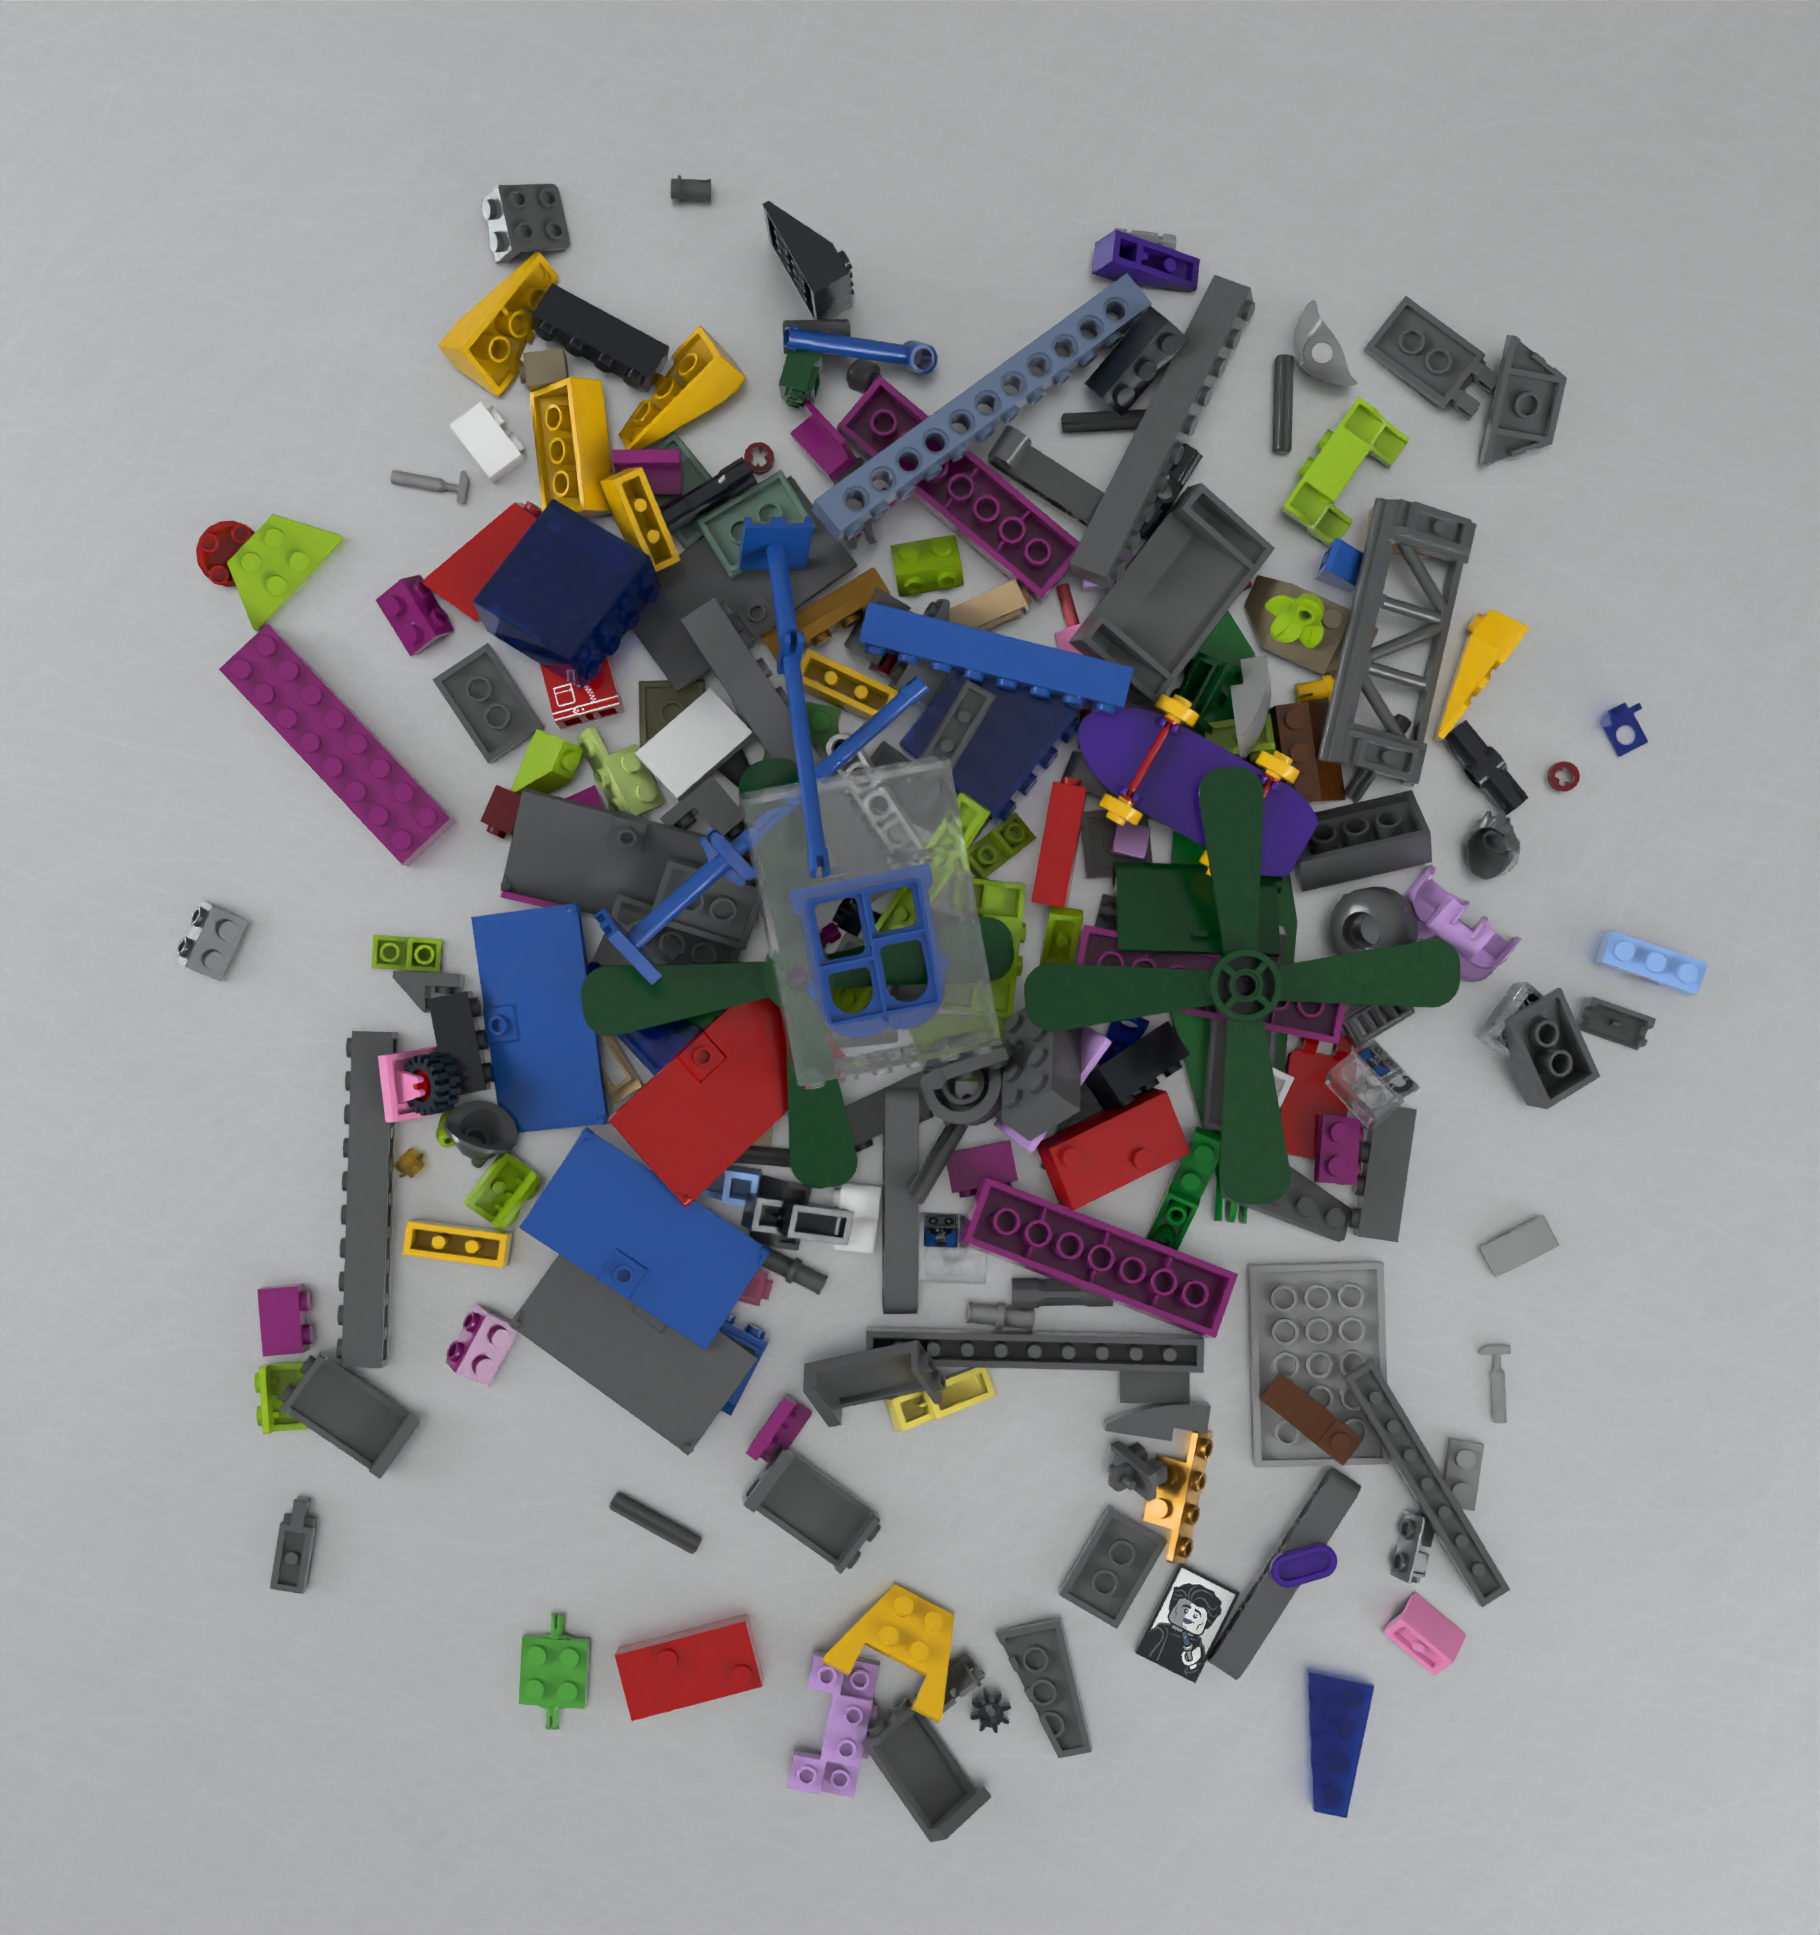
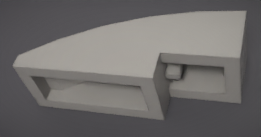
M1267 655L1240 659L1243 684L1230 686L1240 758L1247 757L1257 743L1269 712L1271 682Z

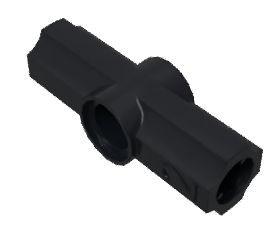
M1183 443L1184 451L1181 460L1177 465L1173 464L1168 473L1170 476L1168 486L1172 490V496L1168 499L1156 497L1153 516L1148 523H1143L1139 531L1140 539L1147 540L1175 503L1178 495L1203 458L1190 445Z
M1467 720L1455 727L1444 738L1445 744L1448 745L1453 754L1464 765L1463 770L1470 781L1478 789H1483L1500 811H1504L1508 815L1529 798L1507 771L1508 766L1501 755L1493 747L1485 744Z

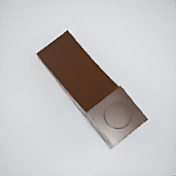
M1280 1372L1277 1373L1258 1397L1342 1466H1344L1364 1440Z

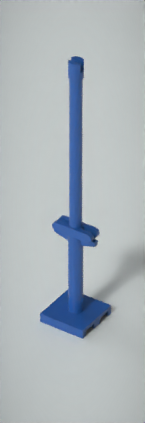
M805 516L804 523H786L785 517H771L770 524H752L751 517H744L738 557L739 570H769L779 642L777 674H785L808 846L809 874L812 878H816L817 869L821 866L822 878L830 875L831 871L828 849L825 847L800 665L804 647V632L797 631L789 569H806L813 532L812 516Z
M917 675L904 685L894 698L815 767L817 788L910 705L913 706L930 691ZM799 782L731 843L717 829L712 828L708 830L706 837L703 836L699 840L708 861L629 932L605 908L601 909L594 916L600 923V928L607 935V939L651 985L660 979L662 975L642 947L721 876L741 887L746 883L745 880L748 881L754 877V870L742 855L802 803Z

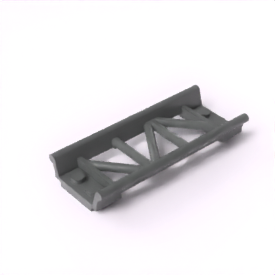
M1375 498L1318 752V761L1351 765L1402 780L1401 784L1413 787L1414 784H1419L1427 749L1424 738L1463 564H1467L1469 561L1477 525L1471 522V519L1416 501L1409 502L1403 499ZM1394 544L1399 549L1435 611L1383 594ZM1416 551L1450 562L1443 596ZM1379 608L1430 623L1427 626L1371 648ZM1433 637L1425 677L1373 662ZM1368 674L1422 690L1411 739L1406 738ZM1361 691L1387 732L1354 723Z

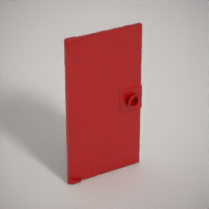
M770 998L726 1008L607 1120L685 1208L788 1111L785 1010L777 1006ZM828 1037L834 1065H836L845 1057V1054Z

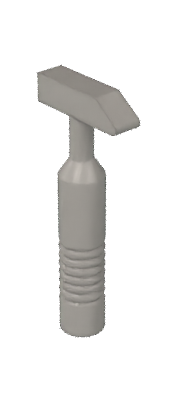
M393 470L391 473V483L438 492L443 490L457 491L456 502L466 503L469 478L465 471L460 473L459 485L446 483L441 478Z
M1486 1345L1478 1353L1479 1355L1494 1354V1369L1491 1372L1493 1423H1507L1505 1372L1501 1368L1500 1354H1511V1346Z

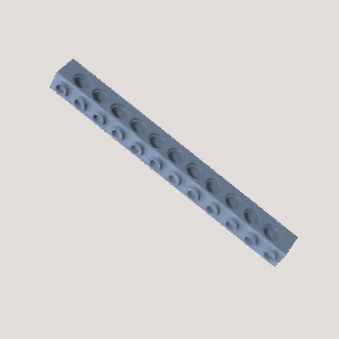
M1126 273L816 498L812 512L836 542L845 536L848 539L854 537L864 528L862 523L871 517L875 520L880 518L890 509L889 504L898 497L900 500L906 499L917 489L915 485L924 478L927 481L932 480L943 470L942 465L950 459L953 462L958 461L969 451L968 446L976 440L982 443L995 432L994 427L1002 421L1008 424L1020 414L1021 411L1019 409L1028 402L1030 405L1037 403L1046 395L1047 392L1045 390L1052 384H1055L1056 387L1063 384L1071 377L1072 373L1070 371L1078 365L1082 368L1089 365L1098 356L1096 352L1104 346L1107 350L1115 346L1123 338L1121 334L1132 328L1152 303L1129 274ZM1106 312H1115L1120 317V320L1111 319ZM1081 330H1089L1094 334L1095 338H1086L1081 333ZM1062 348L1069 353V357H1061L1055 349ZM1030 367L1040 368L1044 375H1034L1030 371ZM1010 385L1015 387L1019 394L1011 395L1007 393L1004 386ZM978 405H988L993 410V413L986 414L981 412ZM952 424H963L967 432L960 433L955 431ZM926 443H937L941 447V451H930L926 447ZM901 461H909L915 466V470L906 471L901 468L899 463ZM883 480L888 484L889 489L879 490L873 485V481ZM856 499L861 502L863 508L854 510L847 505L846 501Z

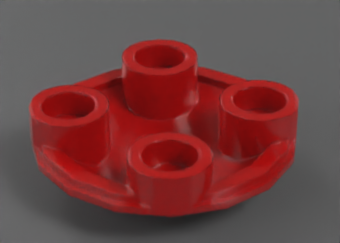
M233 520L220 521L208 527L200 536L196 548L197 563L203 574L214 584L225 587L236 586L227 561L255 532L246 524Z

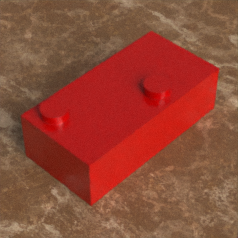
M1151 1088L1145 1093L1140 1092L1134 1095L1136 1097L1134 1101L1122 1109L1114 1105L1106 1111L1103 1110L1039 1143L1036 1148L1059 1205L1076 1210L1191 1153L1166 1091Z
M748 1613L618 1647L615 1654L631 1721L760 1688L764 1682V1674Z

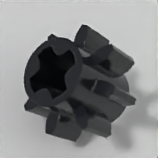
M983 1689V1697L980 1700L972 1698V1704L978 1710L970 1713L971 1720H980L979 1731L982 1732L985 1727H990L995 1733H998V1725L1001 1722L1009 1724V1718L1003 1712L1011 1709L1010 1702H1001V1691H998L994 1696L989 1695L988 1691ZM992 1705V1708L995 1710L994 1717H989L985 1706Z

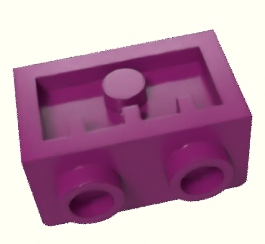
M786 1393L749 1445L746 1454L756 1461L760 1457L768 1463L781 1444L787 1448L790 1447L811 1417L812 1411Z

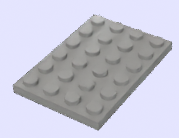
M1347 1262L1248 1265L1255 1468L1341 1465L1258 1398L1278 1372L1291 1380L1364 1439L1344 1465L1390 1464L1387 1451L1342 1378L1343 1375L1367 1360L1372 1359L1387 1382L1384 1263Z

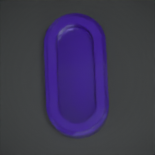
M1325 1543L1309 1544L1277 1554L1271 1561L1270 1574L1278 1585L1285 1588L1295 1587L1330 1576L1337 1567V1556L1333 1549Z

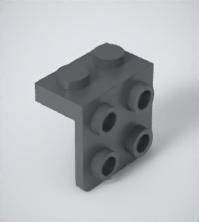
M555 184L498 185L482 199V215L487 220L489 247L494 253L496 263H508L520 252L565 250L569 247L570 239L559 189Z

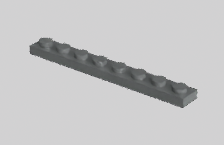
M1369 1359L1343 1375V1380L1477 1604L1483 1608L1509 1591V1586L1374 1360Z

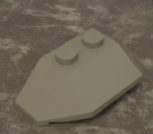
M1257 575L1244 608L1261 647L1321 675L1336 671L1350 609L1292 583ZM1310 593L1321 599L1324 607V616L1321 623L1325 632L1322 640L1316 647L1307 649L1299 639L1290 643H1282L1271 637L1270 628L1276 616L1272 615L1265 608V604L1271 598L1277 595L1297 598L1302 594ZM1376 627L1374 630L1371 646L1379 630Z

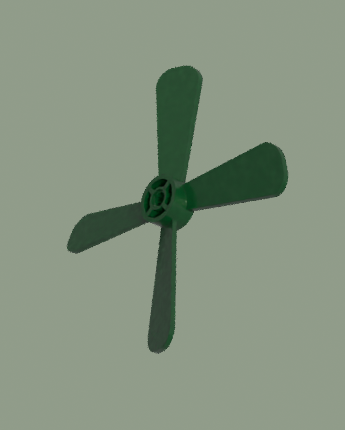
M785 758L762 760L753 763L744 771L739 782V794L747 827L799 782L797 764ZM801 803L752 846L776 940V945L771 948L764 961L655 964L662 977L653 985L633 965H605L594 969L585 978L581 989V1001L584 1019L588 1026L599 1035L613 1037L770 998L777 1006L784 1009L786 1013L790 1167L795 1177L803 1184L814 1188L840 1186L848 1182L856 1172L858 1161L824 1021L819 1012L816 999L811 998L807 991V983L812 976L800 914H796L793 911L788 893L791 886L809 882L808 846ZM980 917L934 928L939 953H942L948 962L947 970L943 973L944 983L992 982L1000 979L1010 970L1014 960L1013 939L1010 930L1002 921L993 917ZM919 940L886 945L881 948L880 954L886 985L928 984L922 944ZM864 945L828 954L822 947L823 955L826 959L860 954L865 949ZM795 966H802L808 971V975L804 981L794 982L788 976L789 971ZM865 967L833 973L828 979L830 992L833 987L872 986L870 971Z
M1220 767L1208 772L1201 780L1198 788V801L1224 954L1212 963L1209 970L1058 963L1042 964L1034 968L1025 980V1009L1034 1025L1045 1031L1057 1032L1211 1005L1218 1014L1226 1018L1219 1183L1223 1192L1230 1199L1238 1203L1249 1205L1268 1204L1277 1201L1287 1192L1291 1182V1173L1263 1017L1268 1015L1279 1001L1440 1007L1448 1003L1459 989L1460 958L1451 944L1443 940L1433 939L1276 966L1267 955L1258 951L1263 786L1257 775L1247 768ZM1243 975L1247 976L1252 982V989L1247 995H1241L1236 990V981Z

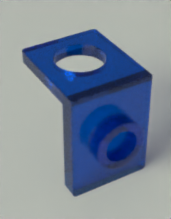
M1626 702L1607 711L1610 717L1600 722L1617 757H1621L1648 743L1634 715L1635 712L1642 709L1640 702L1629 708ZM1621 726H1629L1634 730L1635 738L1629 745L1621 744L1617 740L1616 733Z
M1138 1017L1111 1022L1105 1037L1112 1041V1043L1097 1064H1103L1139 1040L1149 1026L1150 1021ZM1121 1021H1130L1138 1027L1126 1026Z

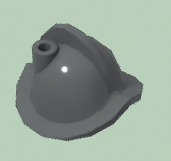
M476 1100L463 1103L452 1110L444 1123V1131L455 1141L459 1151L472 1159L471 1163L476 1168L483 1167L487 1159L492 1158L496 1154L510 1152L517 1144L518 1131L513 1118L505 1109L492 1102Z

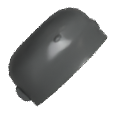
M1374 886L1354 890L1342 896V899L1336 904L1331 913L1328 923V935L1330 944L1338 956L1414 943L1418 936V923L1411 904L1404 896L1393 889ZM1367 914H1370L1379 926V938L1376 945L1367 942L1361 933V923Z
M975 1038L972 1041L954 1040L943 1044L927 1059L922 1074L930 1065L933 1066L935 1063L984 1047V1045L980 1044L979 1038ZM988 1067L975 1070L978 1075L979 1085L975 1094L970 1098L960 1099L957 1097L955 1092L956 1077L948 1079L943 1088L938 1090L934 1089L928 1092V1090L925 1091L921 1086L923 1099L929 1110L942 1119L947 1127L951 1123L964 1127L986 1123L1002 1109L1003 1067L995 1070H988Z

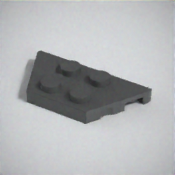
M1514 335L1506 336L1479 463L1486 465L1509 456L1514 457L1526 453L1527 450L1551 445L1567 377L1556 368H1552L1543 357L1530 350L1520 341L1521 339Z

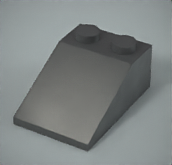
M1561 988L1554 989L1504 1020L1513 1076L1526 1105L1549 1109L1601 1077Z

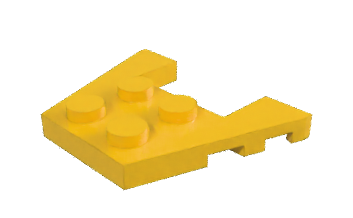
M894 1584L827 1652L821 1662L848 1676L863 1646L866 1645L925 1676V1680L911 1709L939 1723L943 1716L954 1615Z

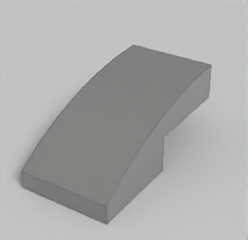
M1542 1215L1513 1228L1509 1233L1482 1244L1480 1249L1494 1276L1497 1277L1559 1246V1243L1545 1216Z

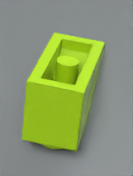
M536 729L510 791L521 795L523 788L546 794L551 793L572 780L584 749L562 738Z

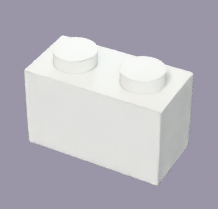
M480 401L449 426L493 484H495L525 461L520 453L524 446L513 432L508 436L500 427L504 420L495 408L491 406L489 409H486Z

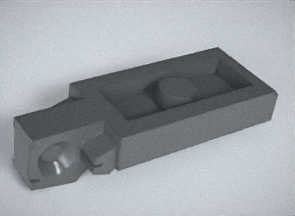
M297 1496V1499H294L292 1514H284L283 1521L279 1527L270 1589L299 1594L306 1592L316 1528L314 1526L315 1517H309L311 1498Z

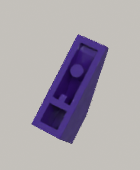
M1114 230L1095 242L1092 274L1117 281L1128 273L1139 286L1194 292L1197 290L1200 259L1119 230Z

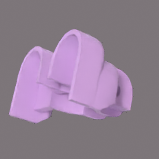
M1433 865L1426 866L1402 895L1411 904L1418 923V936L1416 940L1427 939L1437 934L1457 951L1460 958L1461 981L1478 982L1486 979L1498 966L1507 960L1522 939L1517 936L1512 937L1507 942L1491 929V925L1487 921L1488 917L1482 916L1472 929L1469 928L1459 918L1470 903L1453 894H1449L1431 878L1434 876L1436 868Z

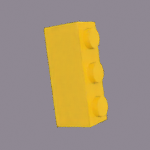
M642 467L627 468L599 481L638 574H654L681 561Z
M807 649L800 663L805 692L867 721L899 693L898 690L810 649Z
M412 1219L407 1221L403 1255L504 1268L509 1264L513 1232H499L495 1229Z

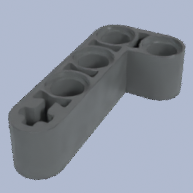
M1007 425L990 450L988 462L1012 480L1080 524L1088 527L1104 493L1032 447V441L1029 437L1016 428Z

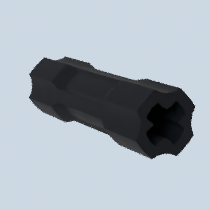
M741 457L721 469L713 478L685 495L673 498L660 506L659 509L667 528L673 535L692 524L698 516L726 499L738 496L758 483L749 466Z

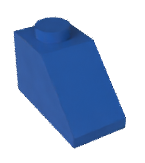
M1335 538L1326 548L1315 580L1353 593L1363 553L1345 541Z

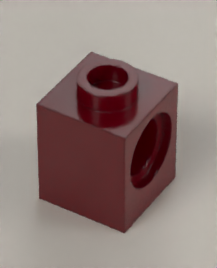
M499 785L495 786L480 822L488 825L486 832L505 839L506 834L513 835L521 795Z

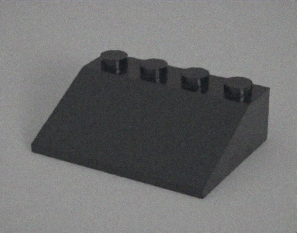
M770 201L763 203L769 241L814 320L832 319L851 308L852 295L855 293L852 288L854 284L851 279L853 275L850 270L852 265L843 250L837 252L832 242Z

